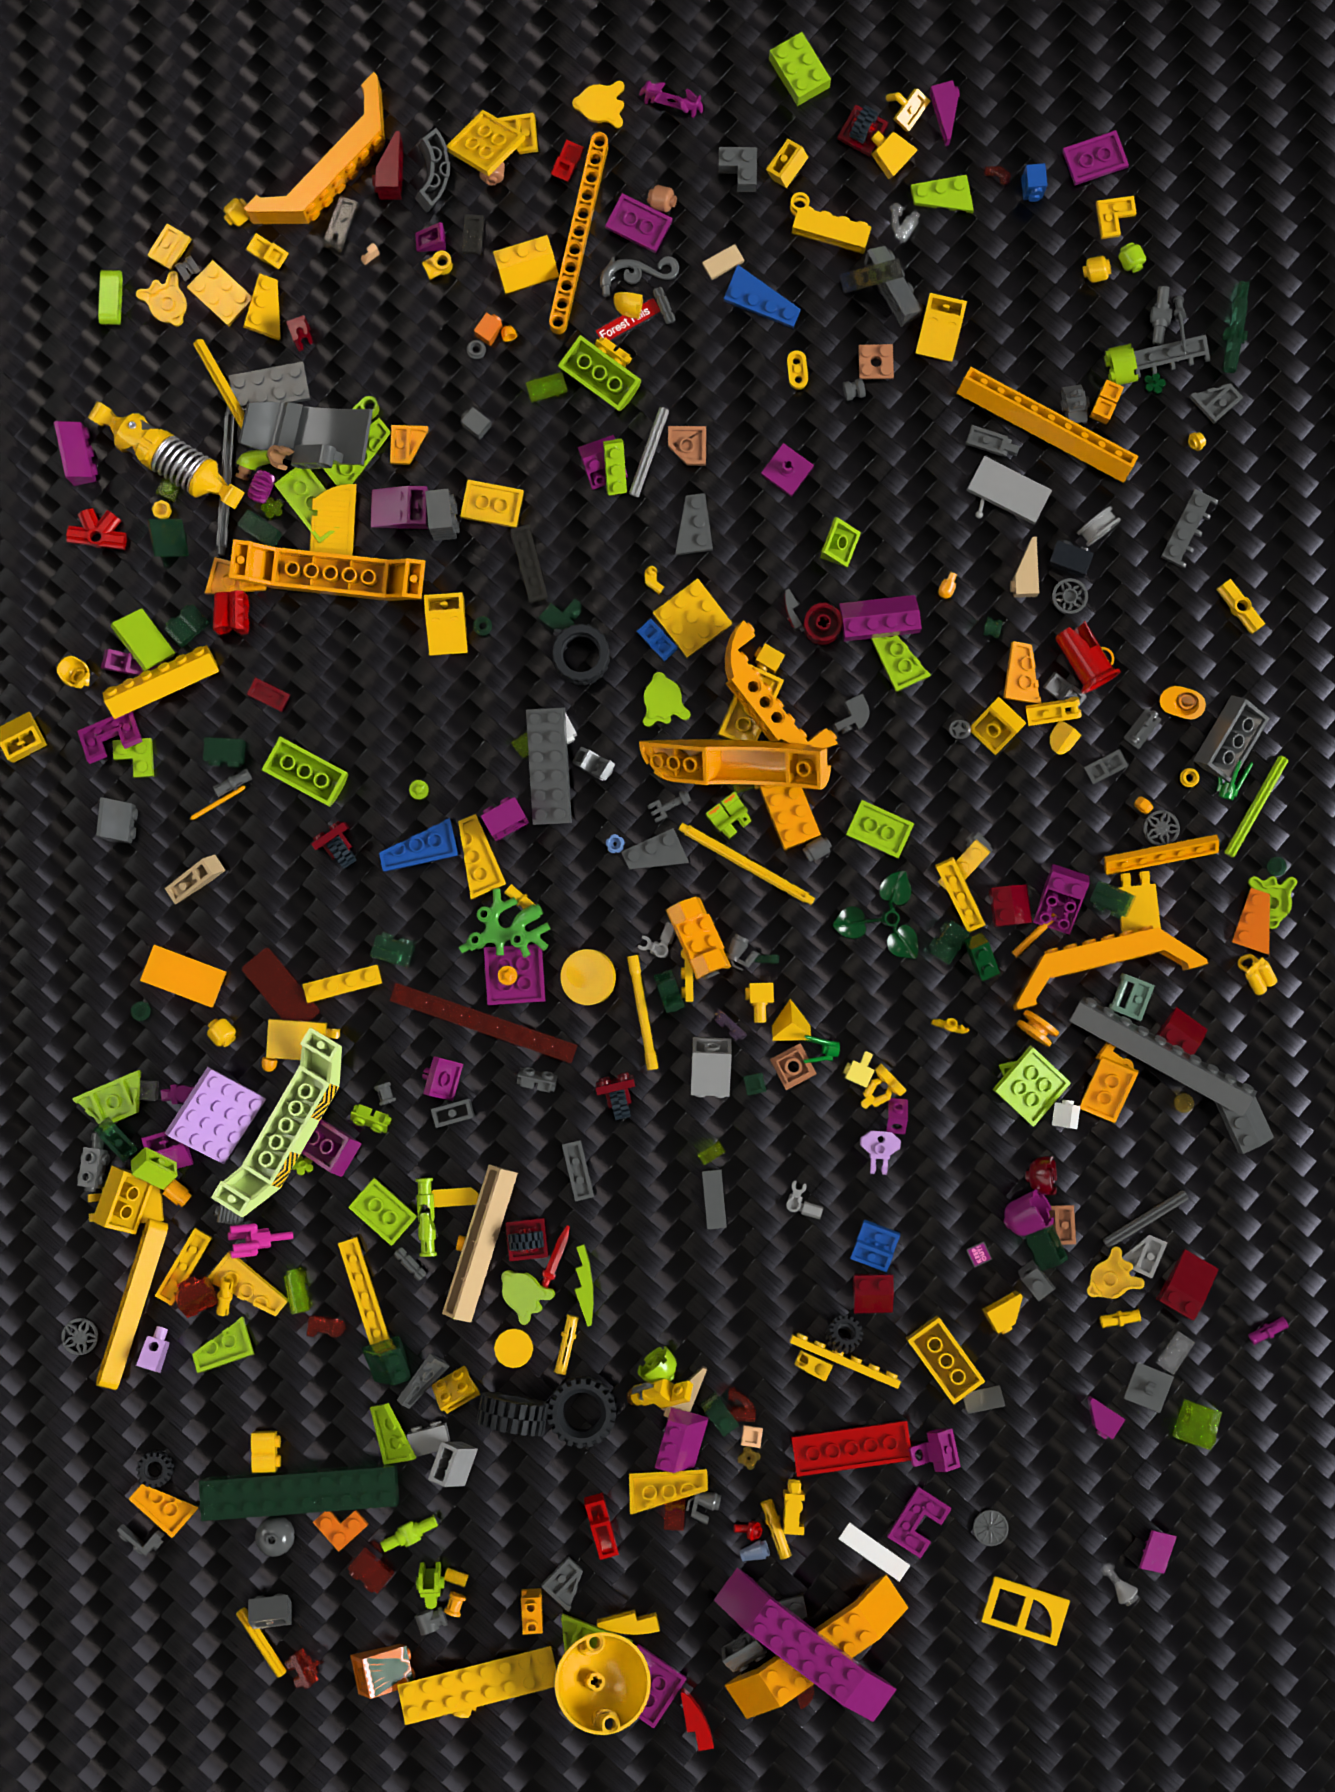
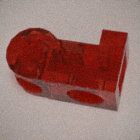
M311 1315L309 1316L306 1336L315 1337L317 1332L328 1333L331 1337H338L344 1333L345 1324L340 1319Z

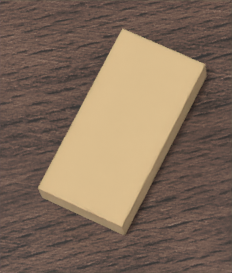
M734 244L702 262V265L710 279L713 280L737 265L744 263V259Z

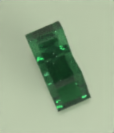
M574 599L563 613L551 603L539 616V621L550 630L561 633L563 629L575 625L571 618L575 619L582 611L580 609L581 603Z
M672 969L654 975L666 1013L676 1012L685 1007Z
M716 1391L700 1402L703 1410L723 1437L739 1426V1423Z

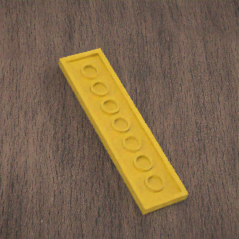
M551 1646L398 1684L405 1725L553 1688L556 1666Z

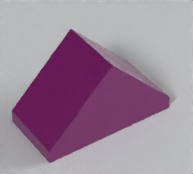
M439 222L415 233L416 250L418 252L446 250L443 223Z

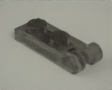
M340 196L323 240L324 247L335 248V251L342 252L344 242L359 205L357 201ZM333 235L339 236L337 241L332 240Z

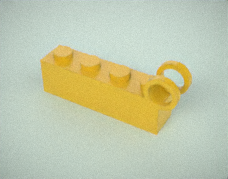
M803 192L795 193L792 196L790 211L796 216L792 227V234L864 254L871 226H868L863 221H850L845 216H833L827 211H815L809 206V197ZM800 201L803 202L805 206L802 208H798L794 205V203Z

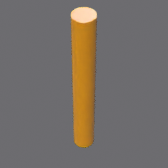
M1051 920L1047 924L1039 925L1011 953L1017 958L1054 921Z

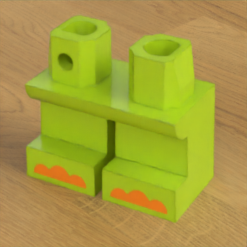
M733 792L721 801V804H717L706 813V817L719 832H723L728 838L737 833L732 826V823L738 820L743 828L751 823V819L747 814L748 810L736 792Z

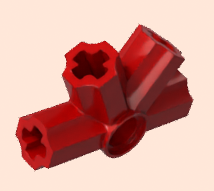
M93 508L83 510L78 514L83 527L69 526L67 529V543L125 550L127 533L114 531L121 520L108 510L100 520H98ZM95 534H101L99 541L94 542L92 540Z

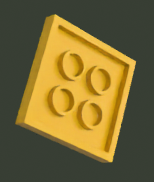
M482 110L446 145L447 152L485 175L490 176L525 140V135Z
M696 579L653 612L655 618L686 658H689L732 625L730 619L699 579Z

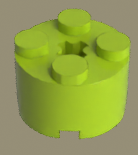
M1131 343L1108 348L1105 351L1104 361L1105 366L1110 367L1109 381L1118 385L1138 381V374L1135 375L1134 370L1137 369V363Z

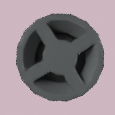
M955 720L951 723L949 731L954 738L964 739L970 735L971 726L965 720Z

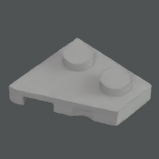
M1148 1235L1122 1258L1133 1264L1132 1270L1153 1278L1167 1242Z

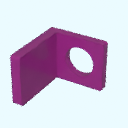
M890 1098L888 1100L886 1132L905 1134L908 1122V1100ZM893 1124H900L902 1127L894 1129L891 1126Z

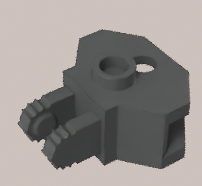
M1082 385L1062 387L1061 409L1064 411V417L1075 423H1087V409L1090 407L1089 397L1085 396Z

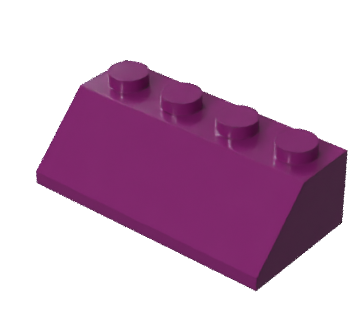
M915 595L839 603L843 620L844 642L920 633L922 629L920 611Z

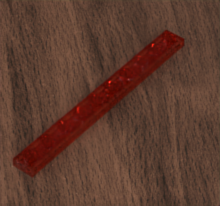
M398 983L395 984L390 998L391 1002L571 1064L578 1046Z

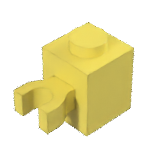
M866 1051L860 1063L852 1060L851 1064L847 1063L843 1071L846 1074L844 1078L867 1088L875 1071L867 1067L873 1054Z

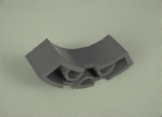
M437 128L422 138L418 144L425 158L427 176L423 188L417 193L415 199L426 213L432 209L441 197L450 174L448 149Z

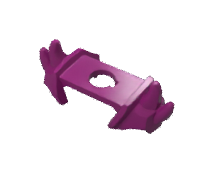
M648 80L639 93L640 96L645 93V104H648L651 99L650 103L652 104L657 102L681 109L684 113H688L690 110L692 118L696 115L697 109L700 113L703 112L701 95L696 96L689 89H686L687 97L682 98L663 92L661 89L664 87L665 82L651 83ZM667 99H673L676 102H669Z

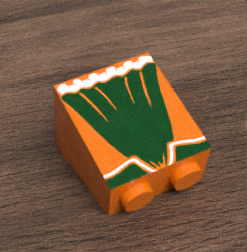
M403 1644L350 1655L358 1694L369 1699L397 1691L398 1684L415 1679V1672L410 1666L409 1661L411 1659L410 1650Z

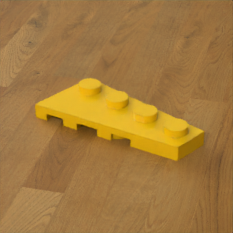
M474 814L458 821L472 900L493 889L506 885V882L477 815Z

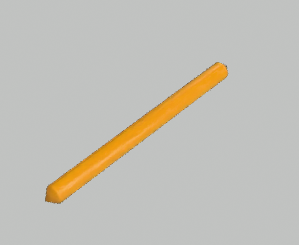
M240 786L237 790L218 799L193 814L190 819L194 820L245 790V786Z

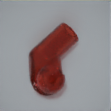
M985 166V176H998L1001 184H1009L1010 172L1001 166Z

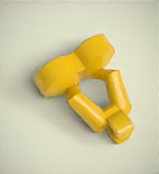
M882 1063L875 1069L878 1078L872 1079L863 1092L866 1098L861 1102V1106L865 1109L871 1104L877 1107L890 1100L892 1092L902 1096L907 1091ZM883 1082L887 1083L888 1088L885 1094L878 1097L872 1095L877 1085Z

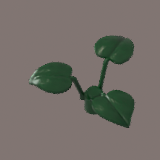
M906 871L895 872L882 881L879 888L880 897L884 900H889L890 911H885L881 918L864 920L863 911L851 906L843 909L833 922L834 929L847 938H859L866 932L864 923L882 922L886 926H893L894 933L890 934L887 938L888 950L898 957L913 959L917 957L918 939L916 933L907 925H901L896 929L900 916L892 905V902L896 905H902L910 899L911 885Z

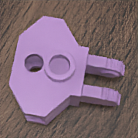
M869 1131L860 1138V1146L869 1153V1158H871L870 1174H875L876 1159H883L881 1171L882 1174L887 1175L888 1159H890V1155L900 1149L901 1140L892 1132ZM879 1136L883 1137L882 1142H878Z

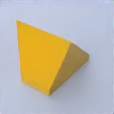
M791 999L772 1025L773 1041L809 1040L805 1039V1035L811 1036L810 1024Z

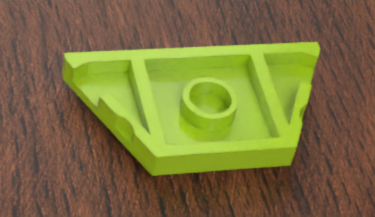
M138 1070L74 1097L73 1101L79 1103L85 1109V1112L89 1116L94 1117L101 1127L139 1112L141 1072Z
M562 1613L564 1652L574 1642L583 1638L588 1633H613ZM592 1637L589 1641L591 1648L597 1645L595 1637Z

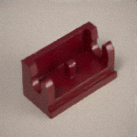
M304 315L286 321L298 351L304 350L301 343L303 338H307L309 344L312 345L313 340L309 332L311 329Z

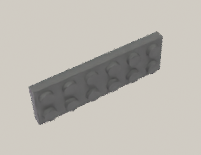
M565 708L526 710L533 825L572 823Z

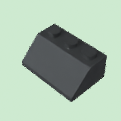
M1254 1097L1243 1117L1215 1102L1238 1153L1244 1154L1274 1138L1256 1097Z

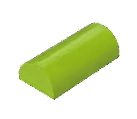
M581 335L558 365V367L618 411H621L630 402L641 384L640 378Z
M279 737L262 768V771L329 807L338 798L348 777V773L282 737Z

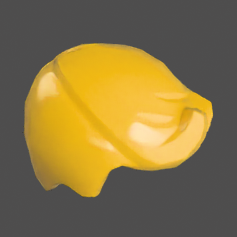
M74 656L64 657L57 666V673L61 680L70 687L81 689L83 686H89L90 670L87 664Z

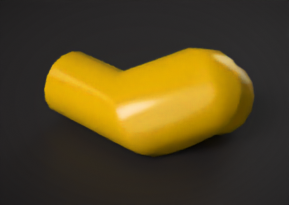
M649 566L644 573L645 584L657 594H660L664 586L657 582L656 567Z

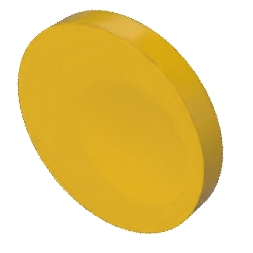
M593 949L579 950L570 955L563 964L561 970L563 990L571 1000L578 1004H598L612 993L615 986L616 973L610 959L600 951Z

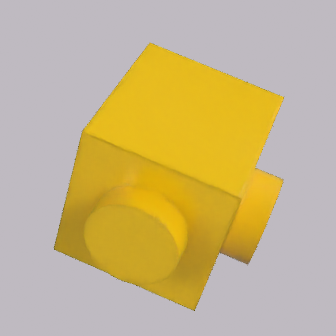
M766 643L763 648L759 646L754 654L757 657L755 659V663L758 664L757 667L766 672L768 670L775 674L785 657L783 653Z

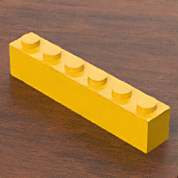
M200 646L186 655H179L175 660L160 664L153 670L144 671L133 679H126L120 685L107 688L102 692L103 699L113 718L116 719L219 672V669L208 646Z

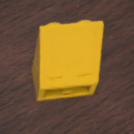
M930 293L915 354L949 362L953 361L967 301Z
M463 593L424 595L429 655L468 653Z

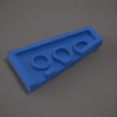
M737 265L724 301L794 328L801 309Z
M451 818L380 852L383 872L459 856Z

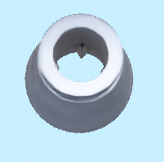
M759 1540L741 1549L740 1556L742 1561L762 1560L770 1556L767 1542Z

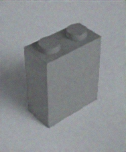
M441 1442L428 1480L444 1487L465 1486L478 1449L464 1442Z

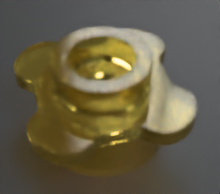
M750 1446L744 1447V1452L738 1456L737 1460L740 1464L743 1463L747 1466V1469L752 1470L761 1456L758 1452L752 1451Z

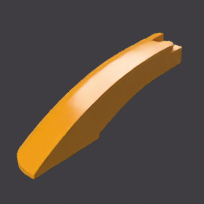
M716 739L639 741L640 751L645 763L650 764L657 776L671 782L700 785H774L821 790L827 785L831 772V765H827V748L813 747L810 744Z

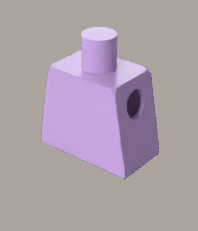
M157 1326L154 1336H147L136 1366L161 1373L169 1347V1342L164 1341L168 1329ZM155 1344H158V1346H159L158 1349H157L156 1351H154V1350H153L154 1345H155Z

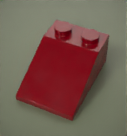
M400 131L394 133L376 167V174L372 175V185L374 186L375 193H378L379 199L402 200L404 145Z
M1184 1249L1156 1300L1194 1321L1207 1298L1219 1269Z

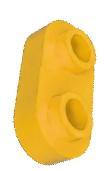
M792 351L787 358L789 384L792 388L800 390L808 382L806 356L801 351ZM798 359L800 363L796 365L793 363V360ZM801 378L802 382L797 383L795 379Z

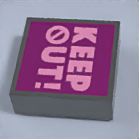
M984 1241L966 1249L974 1267L992 1260Z

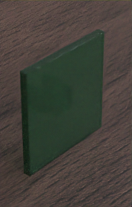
M148 519L154 557L189 556L182 519Z

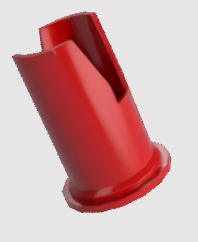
M1086 621L1075 630L1069 627L1056 636V641L1083 685L1082 694L1097 689L1121 672L1120 669L1112 667Z

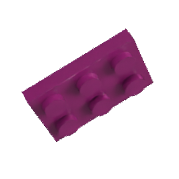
M1116 130L1065 147L1062 150L1074 185L1128 168L1129 166Z
M622 193L605 225V229L656 253L673 218Z

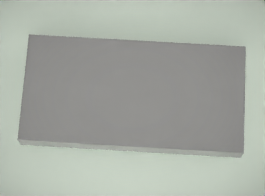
M986 456L981 461L967 489L968 492L1032 524L1036 523L1052 491Z

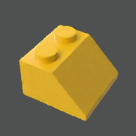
M998 697L971 725V733L996 755L1020 731L1026 722Z
M1015 1290L982 1309L993 1330L998 1334L1000 1332L1005 1334L1013 1329L1012 1326L1016 1324L1023 1298L1021 1293Z

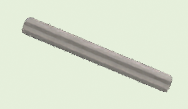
M660 407L629 491L630 495L634 497H639L669 414V410L664 407Z

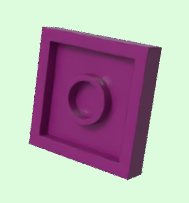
M783 443L761 472V475L792 497L814 465Z
M434 1056L431 1067L425 1068L423 1071L429 1074L422 1075L423 1079L427 1080L423 1094L453 1101L463 1064Z

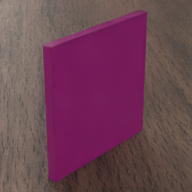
M1151 1530L1149 1539L1145 1542L1147 1545L1145 1550H1143L1144 1554L1139 1568L1164 1574L1177 1536Z

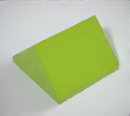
M835 517L820 558L848 567L861 532Z

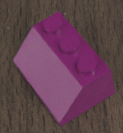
M54 422L65 477L74 486L95 482V475H98L96 464H93L91 458L94 457L92 446H89L88 443L90 438L88 427H85L81 422Z
M671 1407L657 1454L655 1468L676 1473L695 1467L709 1417Z

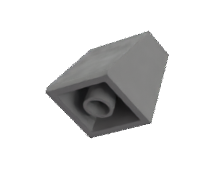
M693 1037L691 1095L696 1097H729L732 1055L731 1039Z

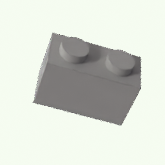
M441 1421L430 1423V1427L422 1429V1426L411 1428V1432L407 1434V1439L416 1457L437 1452L441 1442H451L446 1423L441 1424Z

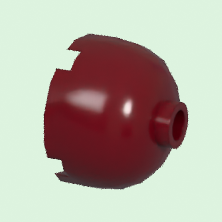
M1053 1156L1035 1159L1030 1164L1029 1171L1025 1173L1026 1182H1030L1031 1188L1037 1190L1038 1194H1056L1057 1187H1053V1183L1057 1181L1055 1160H1052Z

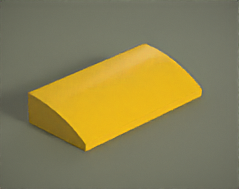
M750 665L751 668L754 667L759 672L760 680L770 686L771 694L776 699L784 680ZM748 685L749 691L753 692L752 686ZM734 695L717 735L727 740L757 741L761 734V729ZM760 700V705L765 707L764 702Z

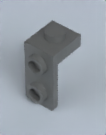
M124 1524L117 1529L120 1538L132 1543L134 1550L141 1555L144 1554L146 1556L152 1549L156 1551L164 1542L161 1538L165 1534L160 1529L155 1532L147 1543H144Z

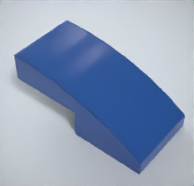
M652 619L648 620L637 630V633L663 661L667 660L678 650L677 646Z

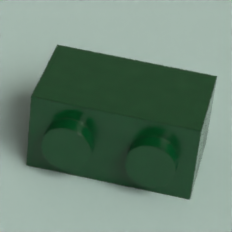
M982 932L964 940L975 972L982 981L1000 974L990 944Z

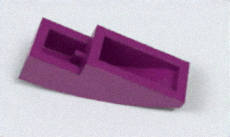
M112 649L105 650L102 669L133 676H139L144 672L131 653ZM158 664V665H156V666H154V667H152V668H150V669H148V670H153V669L157 668L160 664Z

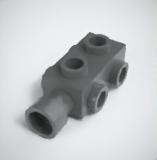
M92 1133L91 1148H83L80 1172L77 1176V1186L85 1187L84 1191L96 1192V1189H102L106 1183L107 1175L105 1174V1168L110 1163L108 1151L103 1150L104 1142L106 1143L107 1140L106 1134Z

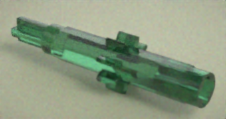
M1240 281L1238 283L1229 328L1226 327L1223 334V340H1227L1223 361V371L1226 373L1236 372L1241 343L1244 344L1245 340H1247L1248 331L1243 330L1247 312L1249 282Z

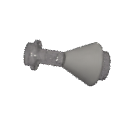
M1107 1563L1101 1568L1102 1576L1107 1575L1114 1583L1119 1603L1126 1606L1131 1605L1139 1597L1137 1595L1138 1589L1120 1580L1113 1571L1115 1566Z

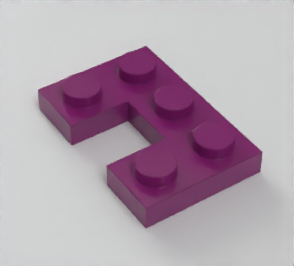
M132 711L116 719L111 716L77 731L89 764L107 757L103 741L119 735L125 749L143 742Z
M918 1486L887 1537L921 1559L931 1541L915 1531L924 1515L942 1525L952 1508Z

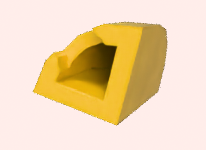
M628 292L615 293L614 305L616 310L626 317L640 319L643 296Z
M1059 721L1050 735L1051 748L1057 754H1065L1075 745L1081 734L1067 723Z

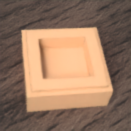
M743 1425L741 1445L760 1448L763 1428Z

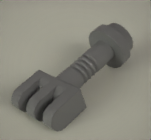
M687 790L684 792L680 791V796L663 805L660 800L648 805L649 809L657 807L656 810L651 812L652 816L658 813L661 815L654 819L656 823L667 818L666 811L672 807L674 808L681 803H684L686 806L692 801Z

